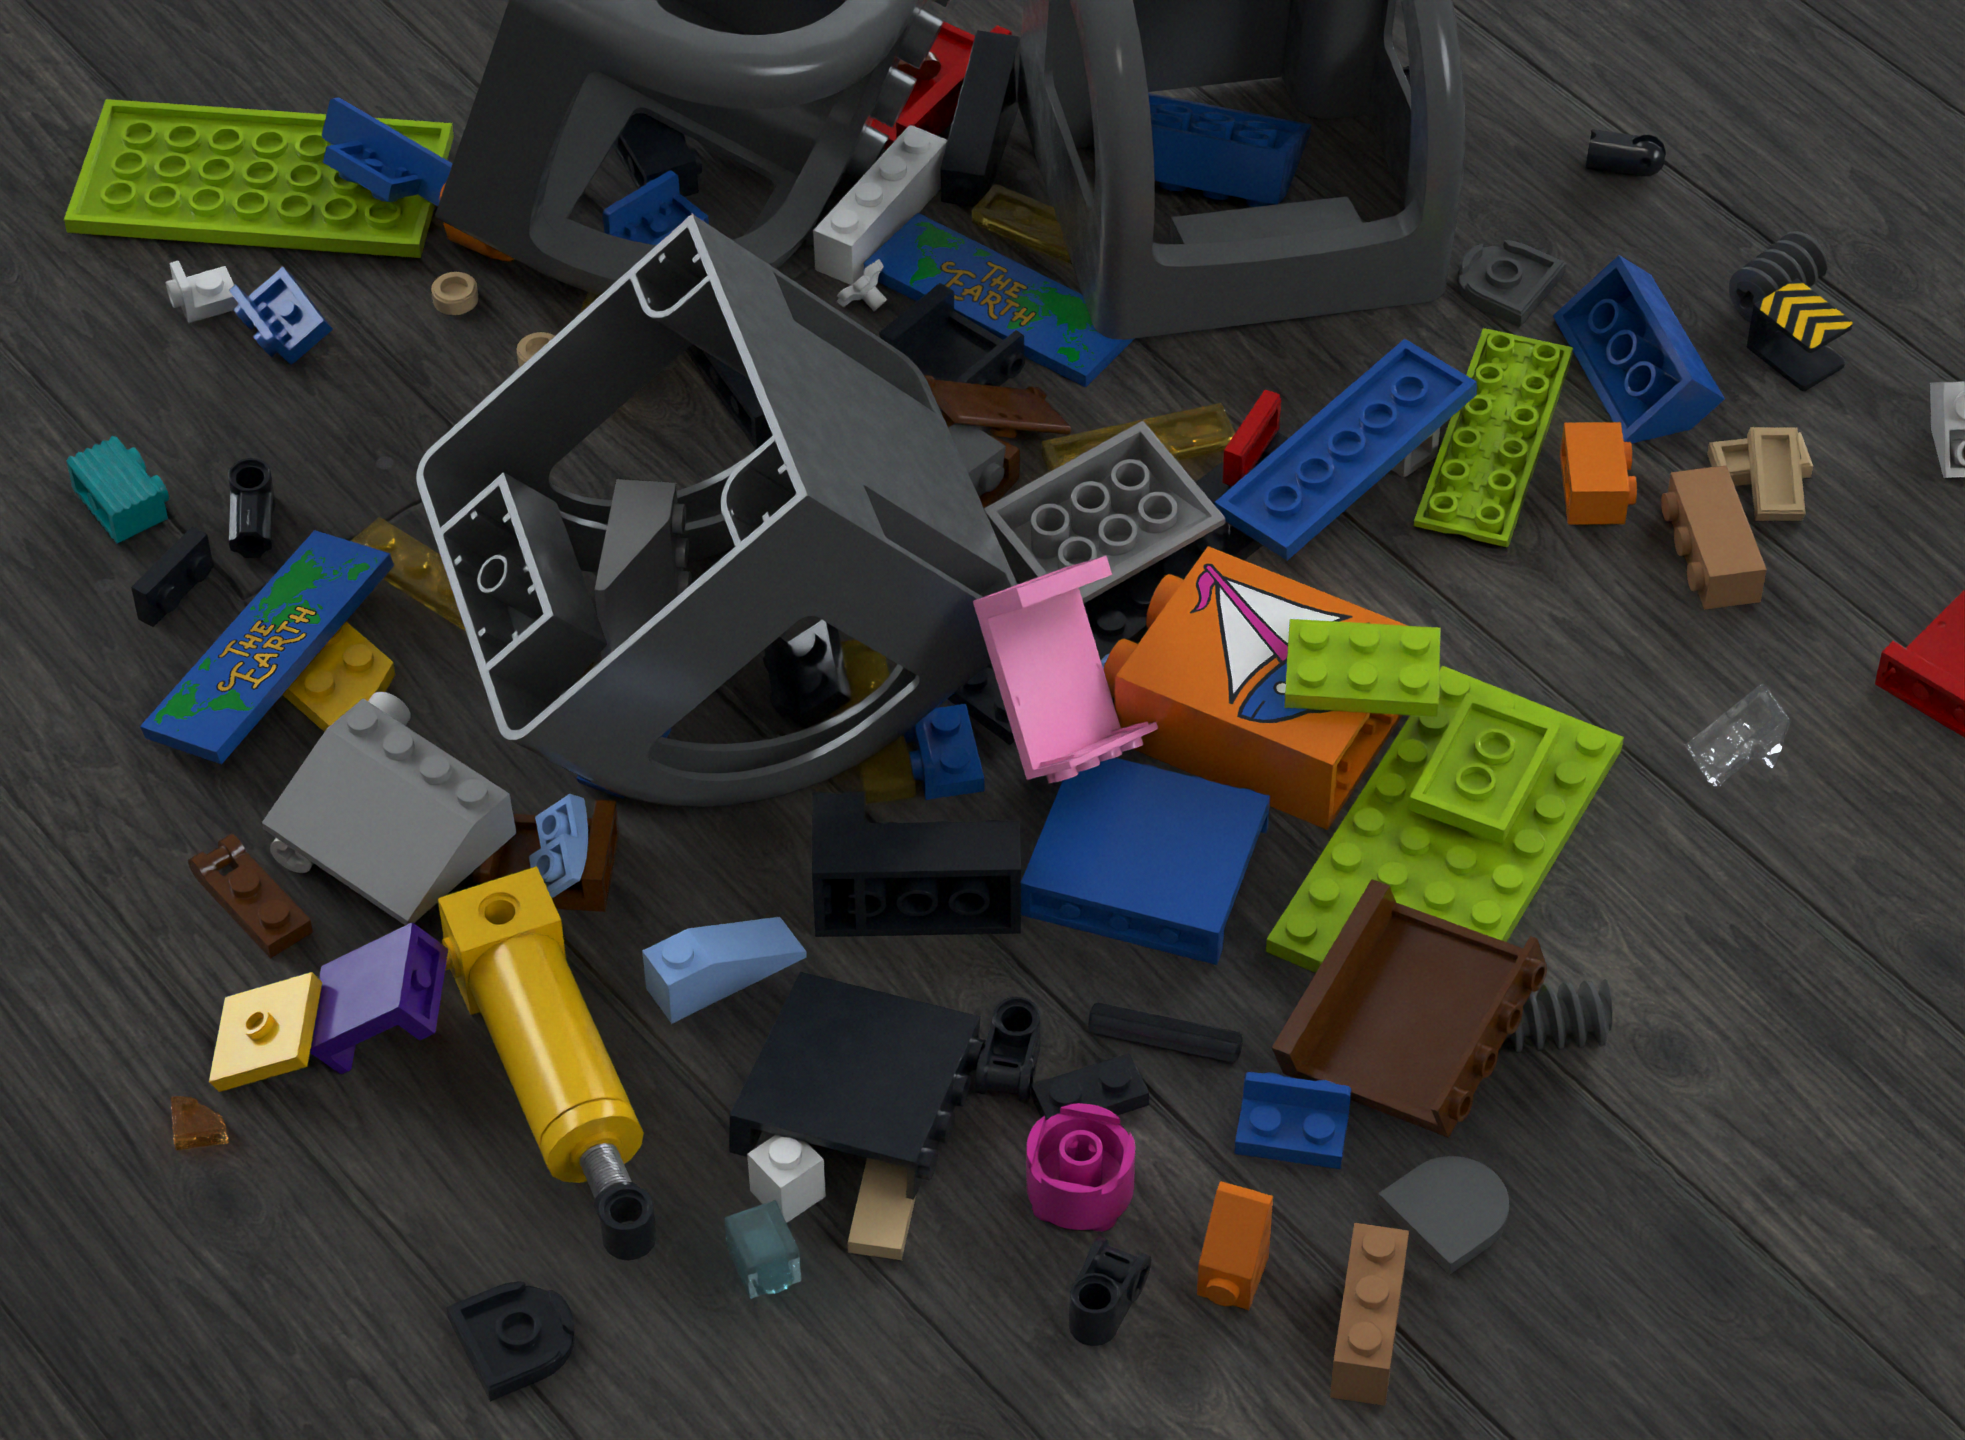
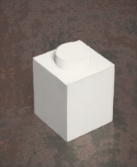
M775 1135L747 1154L750 1191L782 1225L826 1197L824 1159L807 1142Z

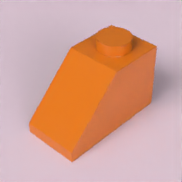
M1220 1181L1198 1264V1296L1208 1298L1213 1303L1221 1306L1233 1305L1250 1310L1269 1259L1273 1196Z

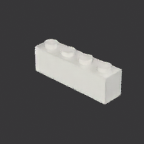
M909 125L813 230L815 270L850 285L863 276V263L915 214L919 213L941 189L940 168L948 140Z

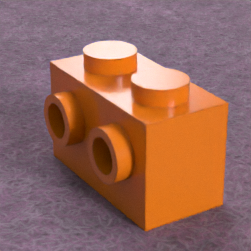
M1621 422L1564 423L1560 462L1568 525L1625 524L1628 505L1636 504L1637 482L1635 476H1628L1627 470H1631L1632 444L1631 442L1623 441Z

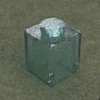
M776 1200L724 1218L727 1250L750 1299L766 1293H779L787 1289L791 1284L801 1281L799 1249Z

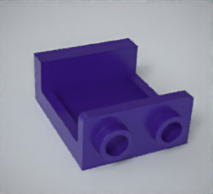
M412 922L321 966L319 979L322 981L310 1053L339 1074H344L352 1069L356 1044L396 1025H399L419 1041L435 1034L448 948Z

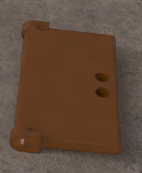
M924 375L938 406L956 424L991 427L990 433L992 435L1016 438L1018 430L1065 435L1071 433L1070 425L1045 401L1047 394L1039 387L1029 386L1026 389L934 380L933 376Z

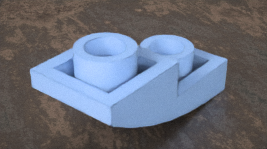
M568 794L535 816L541 849L530 855L529 860L531 868L538 867L551 898L580 881L586 863L588 823L585 800L573 794Z

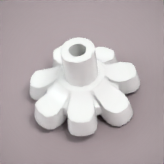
M880 259L867 266L864 270V275L855 283L839 292L837 295L839 297L837 300L838 304L845 307L853 300L863 299L873 311H876L886 302L887 298L876 287L879 273L884 267Z

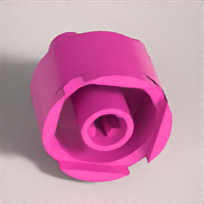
M1080 1103L1060 1107L1059 1114L1045 1120V1116L1038 1120L1032 1127L1027 1139L1026 1188L1033 1213L1040 1220L1051 1222L1067 1229H1092L1103 1232L1112 1228L1117 1218L1127 1209L1133 1197L1135 1140L1131 1132L1128 1134L1126 1129L1120 1124V1118L1106 1108Z

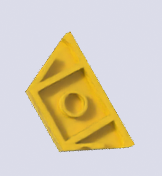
M345 622L282 695L325 732L330 725L361 699L369 701L374 693L386 692L395 676L394 663L348 622Z

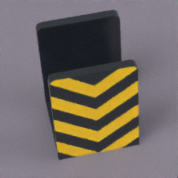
M1795 279L1753 305L1747 348L1799 390L1806 391L1844 368L1845 359L1827 346V344L1850 331L1853 322L1799 279Z

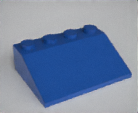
M1148 93L1153 138L1154 181L1160 182L1159 186L1161 188L1171 191H1184L1186 187L1203 190L1202 194L1205 197L1217 200H1226L1229 196L1246 199V204L1252 207L1278 205L1287 195L1310 136L1311 124Z

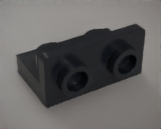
M821 620L789 642H786L779 636L764 649L765 656L763 657V662L769 673L772 690L770 700L775 710L781 716L789 717L807 729L852 700L839 632L837 628Z

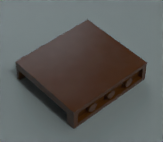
M1371 879L1272 1046L1283 1074L1297 1079L1311 1081L1327 1080L1335 1084L1351 1087L1350 1100L1449 1138L1457 1122H1462L1468 1116L1473 1104V1094L1482 1078L1489 1077L1493 1072L1498 1059V1050L1508 1034L1512 1035L1517 1030L1522 1019L1523 1007L1531 992L1538 991L1545 980L1547 964L1538 939L1530 936L1524 948L1515 946L1396 903L1390 885Z

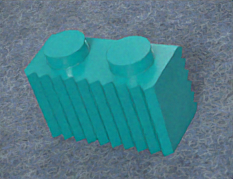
M111 436L109 441L103 440L100 445L94 444L92 449L86 448L83 453L78 452L75 457L69 456L66 460L74 492L86 504L88 510H91L92 514L95 515L97 521H100L106 532H109L116 544L168 519L165 502L169 501L168 491L158 475L148 476L145 463L135 447L127 450L117 437Z

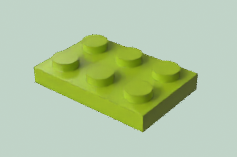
M1290 619L1284 708L1437 717L1441 628Z
M1466 693L1409 796L1408 810L1503 844L1559 739L1561 725Z

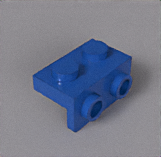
M672 170L651 180L623 199L614 202L603 211L604 233L652 245H658L691 214L708 225L709 218L708 215L680 194L679 178Z
M284 267L280 268L249 296L236 284L229 289L238 302V305L233 308L234 312L249 329L252 330L256 326L259 330L253 336L257 343L269 356L272 357L278 352L291 365L333 330L295 278Z

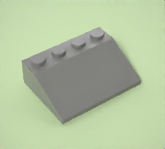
M1144 421L1137 423L984 508L1014 578L1021 583L1064 567L1107 556L1112 575L1079 587L1083 604L1225 524V517Z
M616 479L594 589L597 617L607 642V646L601 651L602 660L692 584L691 572L683 571V568H686L688 563L689 540L688 538L680 537V534H684L686 505L678 504L676 483Z
M361 699L326 729L262 822L264 830L404 925L412 922L415 923L438 903V898L446 896L516 834L510 794L365 699Z

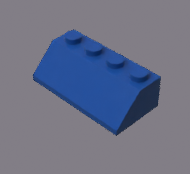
M1620 255L1553 315L1570 347H1573L1576 358L1612 421L1621 422L1623 440L1625 442L1633 444L1691 430L1725 400L1652 275Z

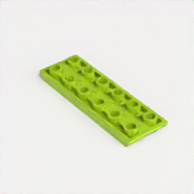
M1486 328L1482 329L1466 374L1477 381V395L1450 419L1415 516L1414 526L1442 533L1459 534L1473 540L1503 547L1509 546L1570 366L1573 347Z

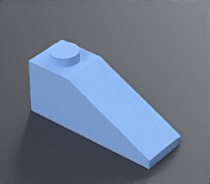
M781 917L688 928L642 950L646 989L671 1024L806 958V950Z

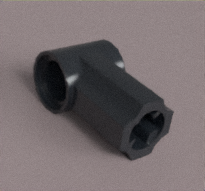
M247 458L234 463L228 473L230 486L229 548L230 551L237 552L244 558H259L264 552L272 549V515L276 502L270 467L260 459Z

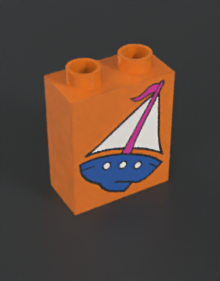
M1207 546L1185 579L1168 574L1161 580L1148 607L1146 617L1148 631L1139 644L1123 638L1116 643L1106 660L1103 670L1111 696L1115 699V710L1120 726L1124 728L1146 721L1148 724L1157 722L1158 729L1141 736L1144 745L1133 750L1208 781L1237 788H1247L1257 793L1269 795L1271 807L1328 830L1403 715L1284 708L1289 620L1303 619L1408 625Z

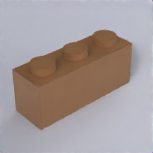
M1727 465L1671 472L1668 493H1663L1661 497L1662 513L1665 521H1672L1675 529L1674 543L1676 552L1679 556H1685L1688 564L1687 579L1691 591H1698L1704 610L1761 602L1767 569Z
M1354 1223L1333 1361L1330 1398L1386 1406L1409 1230Z

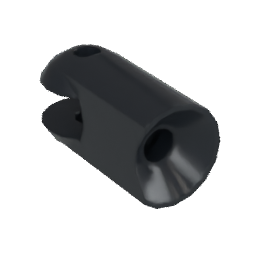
M1592 129L1585 168L1635 176H1652L1663 168L1666 150L1663 142L1652 135L1637 136Z

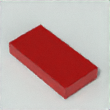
M1265 389L1224 449L1223 484L1234 486L1248 474L1279 430L1280 394Z

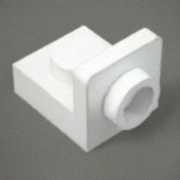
M179 261L169 263L173 280L166 282L167 292L173 308L181 306L188 323L233 311V308L238 305V302L229 291L234 286V283L226 266L186 277Z

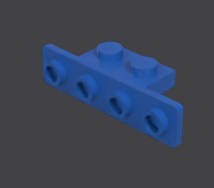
M330 99L322 138L333 145L326 147L323 159L324 164L338 171L342 179L358 183L371 191L372 196L378 200L396 202L399 198L418 194L436 206L439 205L440 192L449 176L452 167L451 162L343 99Z

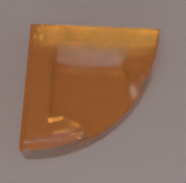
M171 1097L173 1141L176 1150L229 1143L225 1122L218 1112L215 1113L210 1108L199 1104L198 1100L192 1097Z

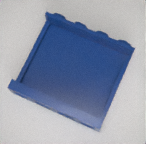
M1119 758L1105 760L1096 767L1080 771L1077 776L1062 781L1021 880V915L1217 965L1223 951L1224 929L1260 832L1266 833L1268 830L1270 796L1257 793L1251 789L1208 781L1202 777L1188 776L1159 769L1153 765H1143Z

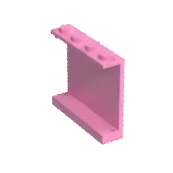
M1107 556L1061 568L973 601L1027 780L1046 775L1050 784L1077 776L1080 771L1096 767L1102 761L1118 757L1124 751L1144 745L1141 736L1158 729L1157 722L1148 724L1147 721L1121 728L1079 587L1112 575Z

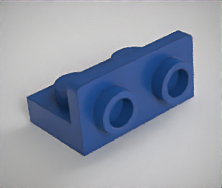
M966 704L935 708L902 735L904 744L912 743L914 751L908 752L912 781L921 780L925 800L985 791L984 775Z
M1247 1072L1244 1079L1243 1100L1234 1154L1341 1169L1349 1120L1351 1087L1335 1084L1327 1080L1311 1081L1283 1077L1271 1072L1263 1074Z

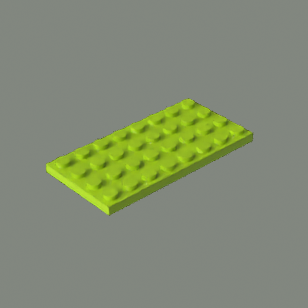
M106 99L64 222L67 233L421 258L435 204L418 194L399 198L396 202L381 201L373 197L371 191L362 185L342 179L338 171L323 163L326 147L333 145L322 138L326 114ZM375 118L448 160L454 138L452 123Z
M1442 666L1439 670L1437 717L1410 715L1266 940V952L1316 973L1371 879L1390 885L1396 903L1507 942L1620 754L1624 737ZM1466 693L1561 725L1559 739L1503 844L1408 810L1409 796Z

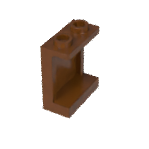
M595 801L593 818H587L588 849L584 871L580 881L552 898L556 909L606 912L619 838L616 801ZM513 814L516 834L473 871L474 883L483 884L531 868L529 856L541 849L535 820L537 815Z

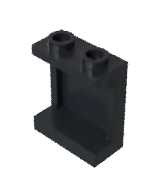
M942 283L935 286L879 332V338L905 354L919 368L923 375H931L934 380L1001 386L1009 378L1016 377L1025 364L1024 335L1015 330L1002 340L955 312L954 291Z

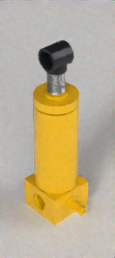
M536 866L438 898L444 937L442 943L448 948L445 971L451 970L470 1015L481 1012L551 1175L563 1182L581 1183L588 1181L595 1197L593 1206L600 1219L603 1246L610 1255L627 1261L639 1259L647 1255L654 1247L657 1238L652 1198L646 1190L631 1181L624 1165L633 1158L641 1147L644 1132L568 966L561 918L538 867ZM633 1221V1223L622 1224L623 1222Z

